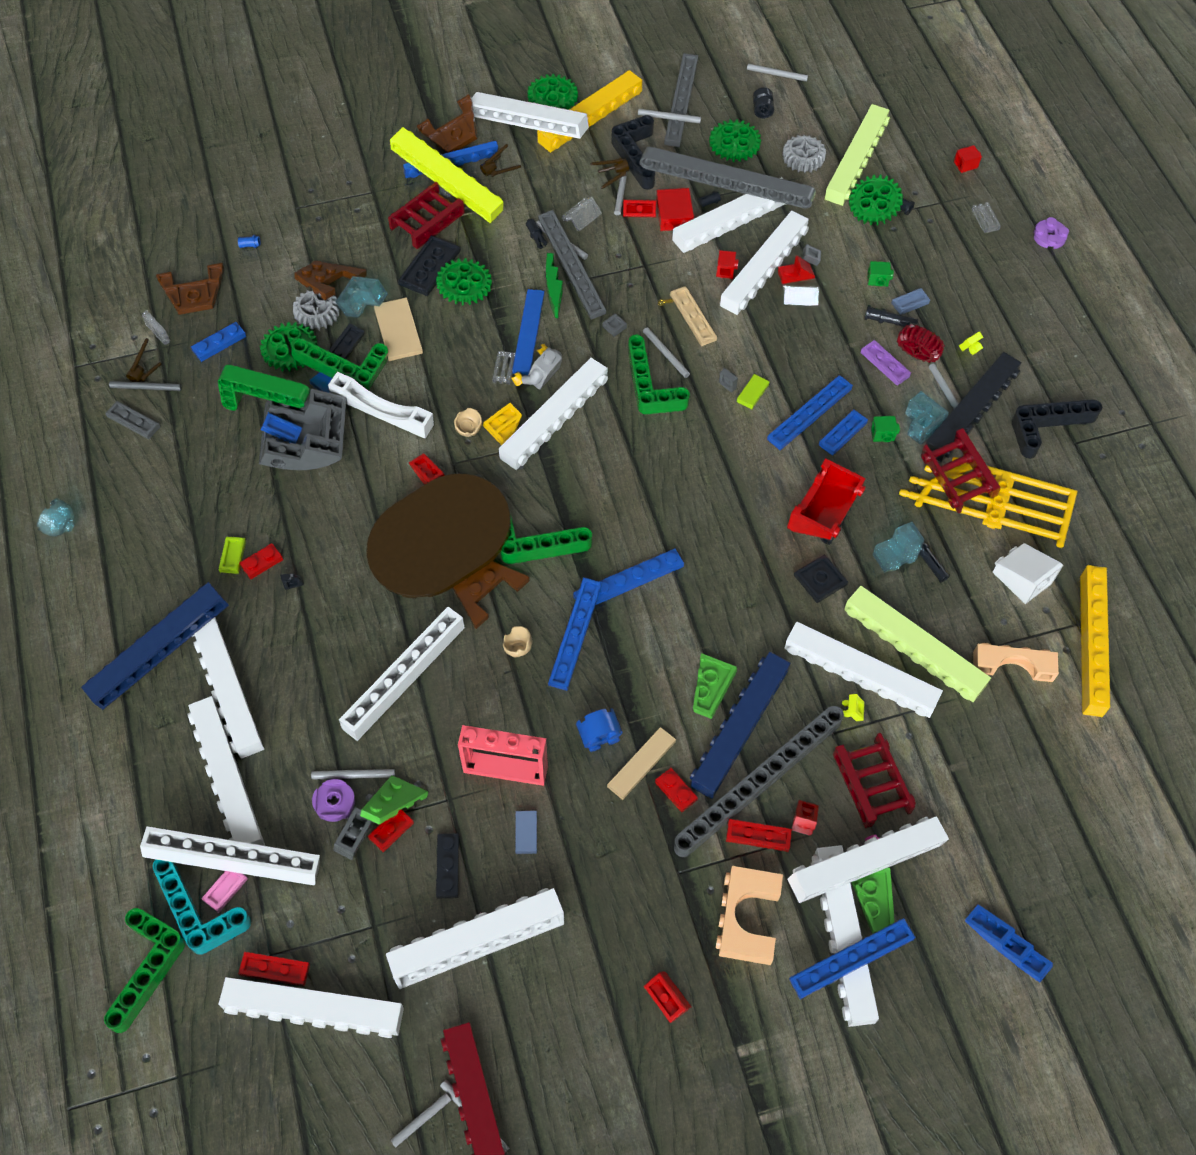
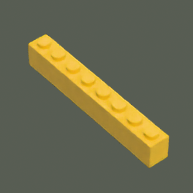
M629 70L569 110L586 113L590 127L636 95H639L642 92V79ZM537 130L538 143L550 153L573 138Z
M1087 565L1080 576L1082 714L1103 717L1110 708L1107 568Z

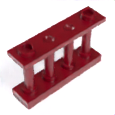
M435 182L388 217L390 229L393 231L398 226L411 234L413 247L419 249L428 241L431 235L436 236L465 213L464 202L461 199H457L453 203L449 202L439 194V186ZM436 199L446 208L439 212L428 203ZM424 208L435 217L427 221L416 212ZM412 217L423 226L415 230L404 221Z
M963 428L956 431L954 442L934 451H931L928 445L923 446L921 454L923 462L928 464L949 498L950 506L953 509L955 508L957 513L962 512L963 502L978 495L988 493L991 499L998 496L1001 488ZM956 448L962 451V457L942 466L936 460V457ZM964 463L970 464L972 467L971 472L949 481L944 473ZM973 478H979L982 486L958 496L953 488Z
M881 733L876 735L875 744L851 752L846 751L844 745H840L835 748L833 753L865 829L875 824L877 815L904 807L907 815H909L914 810L916 804L914 796L911 793L909 794L889 751V743L886 738H883ZM879 752L882 763L860 770L854 769L851 763L853 759ZM887 770L891 781L867 789L862 787L860 783V778ZM894 788L900 798L877 807L871 806L868 801L869 796Z

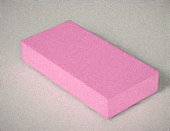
M225 871L202 897V900L220 913L248 878L242 873Z

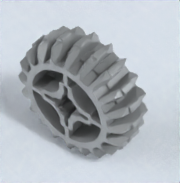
M803 134V136L797 135L796 138L792 137L790 140H787L783 147L782 156L784 163L787 164V167H791L792 171L796 169L798 173L800 171L804 173L809 171L811 173L812 170L817 171L823 165L826 158V149L821 140Z
M306 289V293H300V297H296V301L293 302L295 320L300 325L303 324L305 328L310 327L312 331L315 328L320 331L321 327L327 328V325L332 326L333 321H337V317L340 314V305L336 296L324 300L321 298L320 293L315 294L313 290L308 291Z

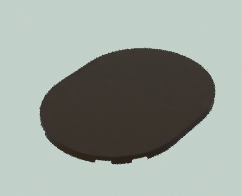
M470 474L446 475L423 485L388 508L374 524L368 537L366 549L368 564L374 577L388 591L406 598L433 597L455 587L491 563L502 551V547L508 539L511 529V514L505 497L491 482Z

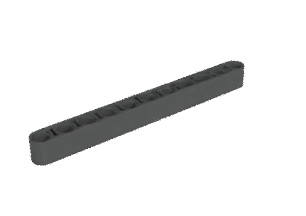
M646 147L640 159V165L648 170L801 208L811 207L816 194V190L808 185L654 147Z
M838 706L827 708L682 830L675 838V853L680 857H687L727 824L729 819L734 818L835 732L843 720V710ZM829 716H834L837 720H832ZM815 728H820L823 730V732L819 733L815 730ZM800 740H806L809 744L803 745ZM790 752L794 757H788L785 753ZM771 765H777L780 769L774 770L771 768ZM761 777L765 782L760 783L755 778ZM747 790L750 795H743L740 791ZM730 802L733 803L735 807L728 808L725 804ZM710 816H718L720 820L712 821ZM700 828L704 830L705 833L699 835L696 834L694 830ZM682 841L687 842L689 847L682 848L678 843Z

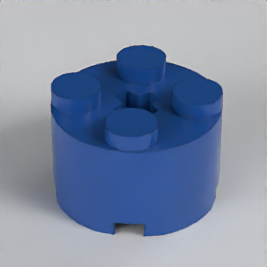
M610 708V712H607L606 709L595 711L584 716V722L581 723L580 720L576 722L584 747L589 748L590 752L600 749L601 744L608 742L609 745L619 742V736L623 733L612 708Z

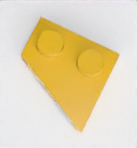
M509 403L483 422V427L502 446L515 433L522 414Z

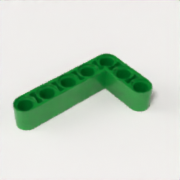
M632 335L628 341V355L639 412L642 414H655L686 410L689 406L690 396L688 389L678 387L653 390L644 339L640 335Z
M301 338L292 341L291 354L294 360L331 378L337 372L353 378L361 386L369 390L387 362L388 348L382 343L375 344L361 366Z
M225 365L218 379L221 403L226 409L232 411L237 410L243 393L297 408L304 407L310 393L308 386L302 383L233 365Z
M511 518L510 534L500 554L504 563L515 564L584 552L592 547V532L589 528L581 527L516 539Z
M139 908L129 910L125 916V922L135 933L155 945L105 1014V1025L116 1033H123L131 1026L185 947V939L179 932ZM142 917L141 922L134 925L135 919ZM160 927L157 934L151 935L154 928ZM177 938V942L169 946L170 940ZM164 957L163 962L155 966L156 960ZM150 976L149 982L145 985H141L142 980L145 977ZM136 996L135 1002L128 1005L129 998ZM122 1016L121 1022L113 1025L115 1018Z

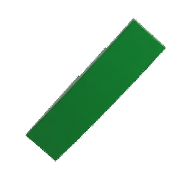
M547 253V294L554 317L558 318L563 294V281L558 280V267H554V253Z

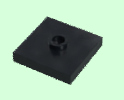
M825 554L794 572L795 578L816 603L848 585L846 578Z

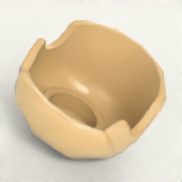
M472 408L459 412L454 420L455 430L460 435L466 437L477 434L482 426L480 413Z
M514 626L510 634L504 635L503 648L506 654L516 658L526 655L531 650L533 640L529 630L523 626Z

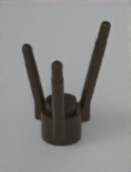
M505 144L480 165V169L486 177L488 175L494 177L495 175L521 168V165L495 171L497 169L495 161L501 157L500 153L508 147V144Z
M622 158L590 163V165H614L600 169L598 173L615 169L616 174L619 173V175L602 185L601 189L609 186L619 178L627 176L626 172L629 171L627 160Z
M148 338L145 339L132 367L126 374V377L132 382H139L140 380L145 382L146 378L162 365L161 362L157 363L145 374L144 369L138 365L149 341Z

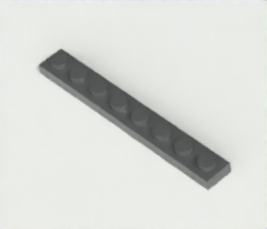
M683 53L671 113L687 115L699 55ZM669 119L664 145L680 147L685 121Z
M551 210L538 215V220L590 320L606 314V309L555 212Z

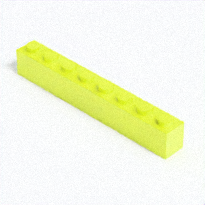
M403 127L390 139L392 151L431 180L437 182L438 185L454 197L461 199L466 206L489 223L503 211V201L499 196L491 193L486 186L479 184L475 178L468 176L460 167L452 164L448 158L441 156L436 149L429 147L425 141L418 139L413 132Z

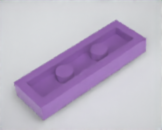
M875 340L861 349V354L897 386L910 377L911 372Z

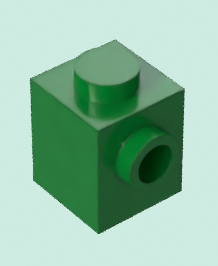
M870 261L867 272L868 285L888 287L889 281L893 279L894 270L891 269V262Z
M873 417L871 424L873 442L895 441L896 435L900 432L899 423H896V417Z

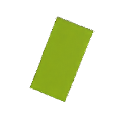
M754 374L738 396L737 402L753 409L768 388L770 381Z
M226 537L219 565L220 573L239 574L241 567L239 563L242 561L246 544L245 538Z

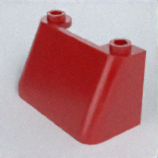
M825 458L821 465V472L816 475L814 483L802 502L795 506L792 511L787 529L796 533L831 540L833 537L836 538L841 530L839 526L857 496L861 497L866 487L863 485L866 478Z

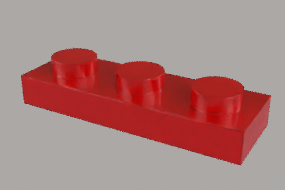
M729 819L726 842L789 852L792 829Z
M244 952L238 974L244 977L305 986L310 964L309 962Z

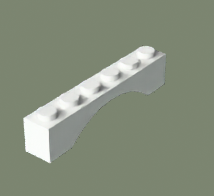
M337 372L328 384L330 393L346 397V404L422 438H426L434 426L433 413L417 406H402L386 401L365 389L353 378Z

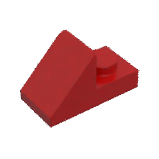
M796 256L794 264L778 267L777 271L782 284L815 278L810 263L799 256Z
M798 800L792 830L812 835L817 823L819 805Z

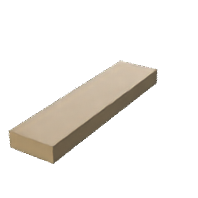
M684 286L671 291L670 296L699 344L704 346L717 341L716 334L687 287Z
M660 727L607 784V787L623 800L674 745L676 739Z

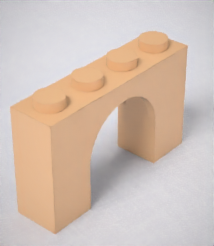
M736 866L731 867L730 873L726 872L724 885L728 886L727 893H723L721 906H725V912L720 914L719 919L722 935H717L716 949H720L719 956L766 965L772 964L776 938L751 934L743 930L735 918V907L747 898L779 901L783 874Z

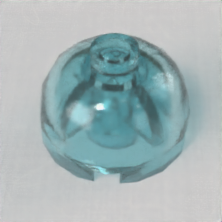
M56 498L50 502L53 506L49 510L45 508L37 522L38 531L53 537L61 536L66 531L69 533L75 525L73 522L74 512L70 505Z

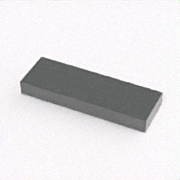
M118 401L105 413L108 418L147 439H150L160 428L159 423Z

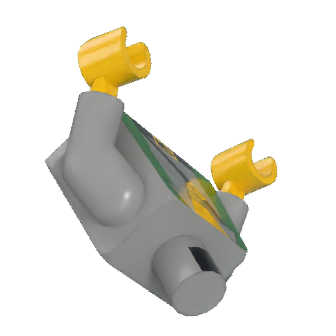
M542 344V348L537 350L541 356L534 362L528 376L522 377L520 372H517L515 377H511L512 381L516 386L523 383L534 385L540 390L560 368L562 362L561 352Z

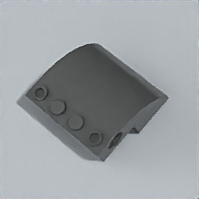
M310 389L305 405L302 408L268 400L265 403L263 423L269 412L302 427L296 444L289 443L262 431L259 464L287 470H311L326 467L341 460L346 397Z

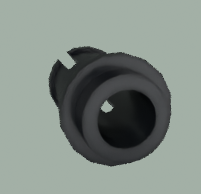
M713 191L712 194L699 197V203L702 208L713 203L718 204L721 201L718 191Z

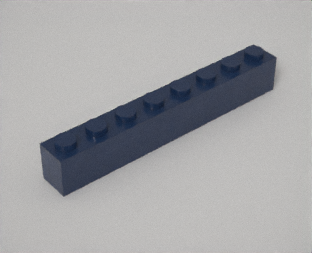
M208 582L200 587L190 598L184 600L178 608L170 612L161 622L154 625L144 636L138 638L127 650L121 652L110 664L104 666L98 674L90 678L81 688L95 705L104 710L228 607L229 604Z
M771 652L768 653L766 658H761L758 664V672L752 673L748 681L750 685L747 689L744 687L739 695L741 700L738 704L734 703L729 712L731 714L728 720L725 719L719 729L721 733L719 736L715 735L710 743L712 748L709 753L704 752L700 760L701 766L699 769L695 768L690 776L692 780L691 788L713 799L788 673L790 662Z

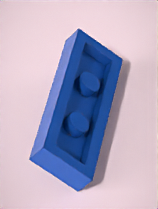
M234 322L191 346V349L202 362L245 338L246 334L238 323Z
M853 410L819 442V446L833 456L867 424L868 419Z

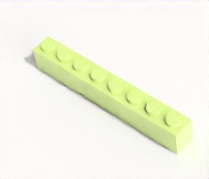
M874 104L870 106L827 187L825 200L842 206L846 200H849V195L852 192L851 189H855L857 178L860 179L862 175V168H866L869 160L868 157L871 158L873 154V147H877L880 139L879 136L882 137L884 133V126L887 127L889 124V109Z
M860 586L848 599L844 610L849 616L862 622L867 629L876 632L881 639L890 642L899 652L905 653L913 662L926 668L931 675L940 678L945 685L954 688L963 698L974 702L989 683L990 676L864 587Z

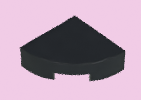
M280 575L285 590L304 585L303 579L299 575Z

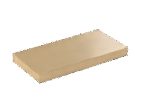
M407 298L373 305L384 345L388 348L389 361L423 354Z

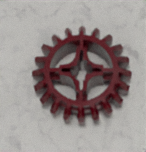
M913 324L903 327L897 338L898 346L902 348V351H905L906 354L911 355L917 360L927 361L928 363L938 360L945 347L943 341L935 333Z

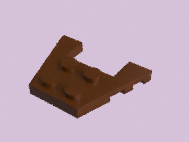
M469 94L457 101L463 114L438 129H434L429 119L417 125L418 130L446 153L460 150L477 139L473 102Z
M313 261L311 264L295 272L294 275L298 282L305 287L310 286L315 294L320 293L321 298L327 300L335 295V288L328 286L330 283L342 276L359 281L367 276L366 269Z
M223 263L207 265L209 279L174 285L172 272L156 274V277L179 315L213 309L224 271Z
M492 561L453 587V590L470 617L474 628L477 629L489 618L488 614L477 603L503 580L518 592L530 581L529 577Z

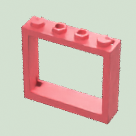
M462 725L458 748L464 773L544 786L548 769L546 738ZM473 749L538 759V762L473 752ZM533 749H537L538 754H533ZM470 763H475L474 769L468 768V765ZM536 773L539 774L540 779H535Z

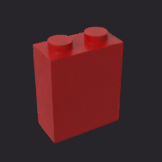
M689 188L657 190L656 205L660 231L673 230L694 219Z

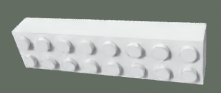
M548 888L542 889L536 893L537 895L530 898L528 896L521 897L516 900V903L509 906L507 904L501 905L489 914L486 912L480 913L471 921L466 922L463 920L453 925V928L448 930L439 929L433 932L430 937L416 938L411 941L412 944L404 947L403 945H398L391 948L390 952L386 953L398 988L402 989L564 925V912L554 888L550 890Z

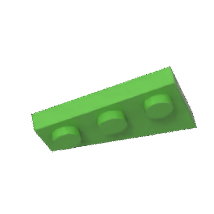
M701 653L693 711L710 719L713 718L737 672L736 666Z
M391 775L363 807L360 816L381 824L397 815L399 810L413 806L415 801L426 799L428 791Z
M885 868L851 882L872 933H876L895 923L890 868Z

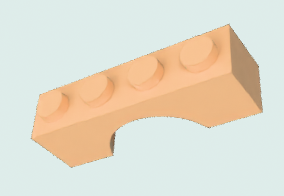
M989 643L977 644L973 652V665L987 675H994L997 668L1004 664L1022 666L1029 672L1032 679L1037 681L1053 682L1059 674L1058 652H1051L1046 649L1032 650L1028 647L1013 648L1009 645L995 646Z

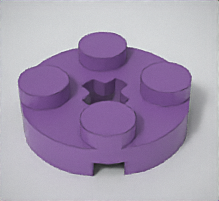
M1049 217L1047 220L1040 221L1036 225L1034 240L1044 248L1051 246L1054 247L1053 249H1057L1065 244L1069 229L1055 218Z
M331 779L322 783L323 785L314 791L312 797V805L319 818L330 822L348 818L355 805V795L351 787L339 779ZM333 796H336L339 800L335 805L328 802Z

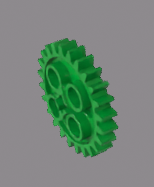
M546 74V78L540 76V80L535 79V82H531V86H528L527 91L528 102L568 110L571 109V106H575L578 98L575 83H571V79L566 80V76L560 78V74L557 77L554 74L551 77Z
M730 119L729 123L723 121V125L718 123V127L714 126L709 139L710 147H712V151H716L715 155L721 154V159L726 157V161L732 159L735 162V159H738L741 162L742 158L747 161L748 157L753 158V154L756 155L757 151L760 150L761 134H758L759 130H755V126L750 127V123L745 125L744 121L738 123V119L735 122H732Z
M881 174L878 178L873 175L872 179L866 176V181L861 179V185L855 184V189H851L852 194L849 195L850 211L853 212V217L857 216L858 221L863 219V224H866L867 221L870 222V226H872L873 222H876L878 226L879 221L885 224V219L891 221V215L897 216L896 211H900V206L903 205L901 188H899L898 183L894 184V179L888 181V176L882 179Z
M458 258L456 263L451 260V265L445 263V267H441V272H438V277H436L439 294H443L444 299L448 297L449 302L455 300V304L461 302L462 306H464L465 302L471 305V301L477 304V299L483 300V296H488V292L491 291L492 280L489 270L485 269V265L479 266V261L473 263V259L467 262L466 258H464V261Z
M290 322L287 323V326L281 323L280 328L274 326V331L269 329V335L264 334L265 339L261 340L262 345H260L262 358H264L265 363L268 362L269 367L274 366L275 370L280 367L282 372L285 368H288L289 372L292 368H295L297 371L298 366L304 368V364L290 356L285 336L288 337L290 346L292 341L297 338L304 339L318 346L314 332L310 331L309 327L304 328L303 324L298 327L297 322L293 326L290 325Z

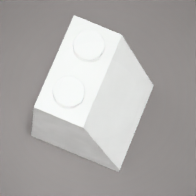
M1024 543L1020 547L1015 546L1006 557H1000L995 562L996 567L993 573L1026 604L1054 582L1063 565Z

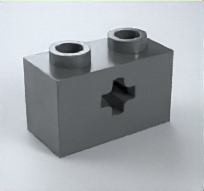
M356 807L337 838L333 851L350 860H353L373 824L372 821L361 817V810Z

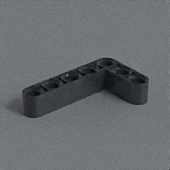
M649 115L616 125L612 128L611 133L613 147L622 159L627 160L629 170L640 186L646 190L652 189L655 186V171L645 169L640 165L643 153L635 142L653 135L654 119Z
M1092 399L1019 406L1013 416L1012 426L1021 454L1029 459L1036 456L1042 444L1038 431L1039 427L1095 422L1103 408L1101 402Z

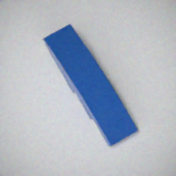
M979 904L965 919V922L983 939L1039 983L1053 967V963L1036 952L1032 944L1017 935L1013 927Z

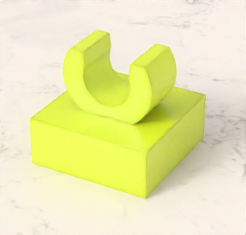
M980 332L976 333L960 344V349L964 351L969 348V352L974 355L983 348L981 343L978 342L983 336Z
M858 694L849 695V700L842 701L844 707H849L848 710L843 711L844 716L852 717L855 721H863L864 701Z

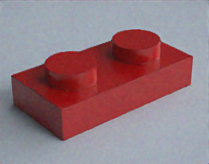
M271 543L239 564L251 580L283 561V558Z
M672 768L655 779L658 787L681 813L698 800V797Z
M401 809L397 815L381 823L368 835V838L384 852L414 822Z

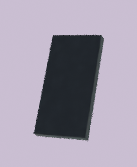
M431 235L399 278L398 285L428 297L437 284L436 277H438V272H441V267H445V263L451 265V260L454 261L460 253L461 247Z

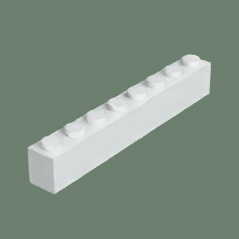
M476 92L472 97L474 117L579 139L589 128L586 113Z
M745 194L674 228L672 240L685 253L786 204Z
M791 210L722 293L720 306L736 315L741 310H745L748 301L754 299L757 290L763 288L768 277L771 278L775 268L780 267L784 257H788L793 246H797L802 235H806L809 229L807 226L809 219Z
M590 358L499 448L500 459L515 470L523 466L528 458L535 454L540 446L547 442L551 435L558 431L563 423L570 419L574 412L581 408L590 396L592 397L601 385L603 386L607 382L608 368Z
M447 607L339 719L342 729L358 741L464 629L463 617Z
M214 617L192 636H195L197 640L193 643L197 653L201 652L202 654L199 660L203 669L207 668L208 674L205 675L209 686L213 685L214 687L211 693L214 701H219L218 713L221 719L225 718L227 723L223 726L227 736L231 735L233 741L229 742L234 754L238 753L242 759L264 750L217 620Z
M799 622L795 623L786 640L784 649L790 654L801 656L811 664H817L828 672H834L847 681H853L866 690L878 693L882 698L891 699L901 707L914 710L920 716L930 718L943 692L939 688Z
M211 696L188 705L190 713L187 714L191 725L195 724L196 730L193 731L196 741H200L202 745L199 748L203 760L206 759L208 763L205 766L206 772L209 777L212 776L214 783H211L212 790L215 795L218 794L220 801H217L218 808L226 816V819L223 820L226 831H231L232 838H229V840L265 846L222 719L218 713L217 704Z
M937 816L931 819L924 817L918 820L916 825L912 826L909 823L899 828L900 831L898 832L888 831L882 835L883 838L878 840L876 837L865 841V845L860 847L858 844L849 847L845 853L837 851L831 854L827 860L819 858L813 861L811 866L807 868L804 865L792 870L793 874L788 878V881L798 902L801 903L940 847L949 838Z
M146 827L140 845L142 856L145 858L315 885L320 865V855L153 827Z
M842 845L817 848L814 856H812V862L819 858L827 860L831 854L837 851L844 853ZM850 883L823 893L820 898L822 910L826 912L827 918L824 920L825 929L827 932H830L831 937L829 949L831 954H836L862 940ZM867 964L839 979L838 994L840 998H843V1018L845 1021L848 1020L849 1027L875 1024L879 1019Z
M227 977L225 978L219 1000V1005L227 1014L237 1015L238 1012H244L246 1016L252 1018H259L260 1015H264L273 1021H281L284 1018L290 1019L291 1023L303 1025L304 1022H311L312 1026L318 1028H325L326 1025L334 1026L335 1030L347 1031L348 1028L357 1029V1033L369 1035L371 1031L379 1033L378 1036L385 1038L399 1035L404 1011L401 1003Z

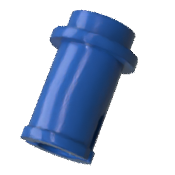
M256 235L252 237H238V245L240 248H257L261 245L260 237Z

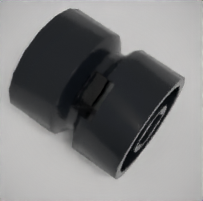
M762 87L753 93L754 113L758 118H769L774 113L773 92L769 88Z

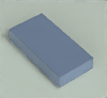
M920 288L892 299L891 304L902 315L929 304L930 299Z
M516 811V854H537V811Z

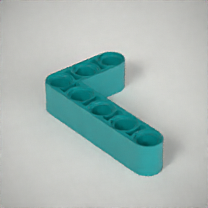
M155 859L153 862L154 873L186 944L194 953L205 954L249 929L251 918L241 907L233 908L203 924L177 866L173 862ZM165 865H169V868L166 871L161 872V869ZM173 883H178L175 889L169 890ZM186 901L184 907L180 909L177 908L180 902ZM244 916L241 923L235 924L236 918ZM195 919L192 926L186 927V923L189 920ZM224 927L221 934L214 935L217 928ZM203 938V942L199 946H194L197 939Z

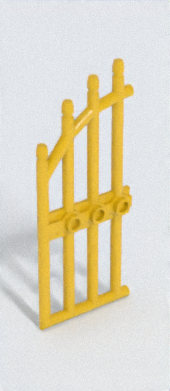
M964 463L944 473L947 478L955 479L963 475L960 473L972 470L970 464ZM926 465L924 470L933 473L930 467ZM988 466L991 473L996 476L995 479L1001 487L998 496L991 499V497L978 495L969 499L987 504L986 512L963 506L961 513L983 519L982 524L987 525L989 528L1001 529L1002 525L1057 540L1056 546L1059 548L1064 547L1078 491ZM910 476L909 482L924 487L920 494L900 489L899 495L916 500V507H922L924 502L956 511L955 508L953 509L950 506L949 502L927 496L932 489L944 492L936 477L929 481ZM977 478L965 482L979 487L982 486L981 481ZM1014 481L1067 495V503L1013 489ZM954 488L958 496L968 492ZM1010 495L1065 510L1064 516L1060 518L1008 503ZM1008 510L1061 525L1060 531L1057 533L1004 518L1005 512Z

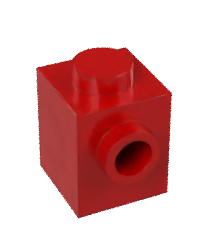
M973 145L957 150L954 163L959 171L963 173L978 168L982 156Z
M719 250L716 277L733 279L734 269H738L739 259H735L736 252Z

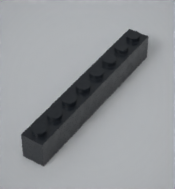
M1003 352L930 436L925 445H928L929 449L934 451L954 442L956 431L962 428L969 435L974 428L973 425L981 421L983 413H987L991 409L992 402L999 400L1003 389L1006 391L1012 383L1011 380L1019 376L1021 372L1019 368L1022 362ZM954 450L936 457V460L942 462L946 457L949 458Z

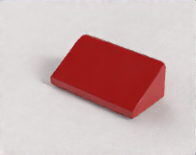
M623 200V217L656 218V201Z
M665 971L659 972L644 985L646 991L670 1023L691 1008V1005Z

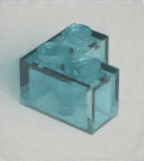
M353 276L336 300V303L345 316L358 318L366 305L380 306L388 293L378 279Z
M920 391L909 401L905 413L913 419L907 435L922 445L943 423L949 412Z
M912 521L896 528L892 539L877 544L873 556L884 572L894 571L905 563L910 564L917 560L925 539Z

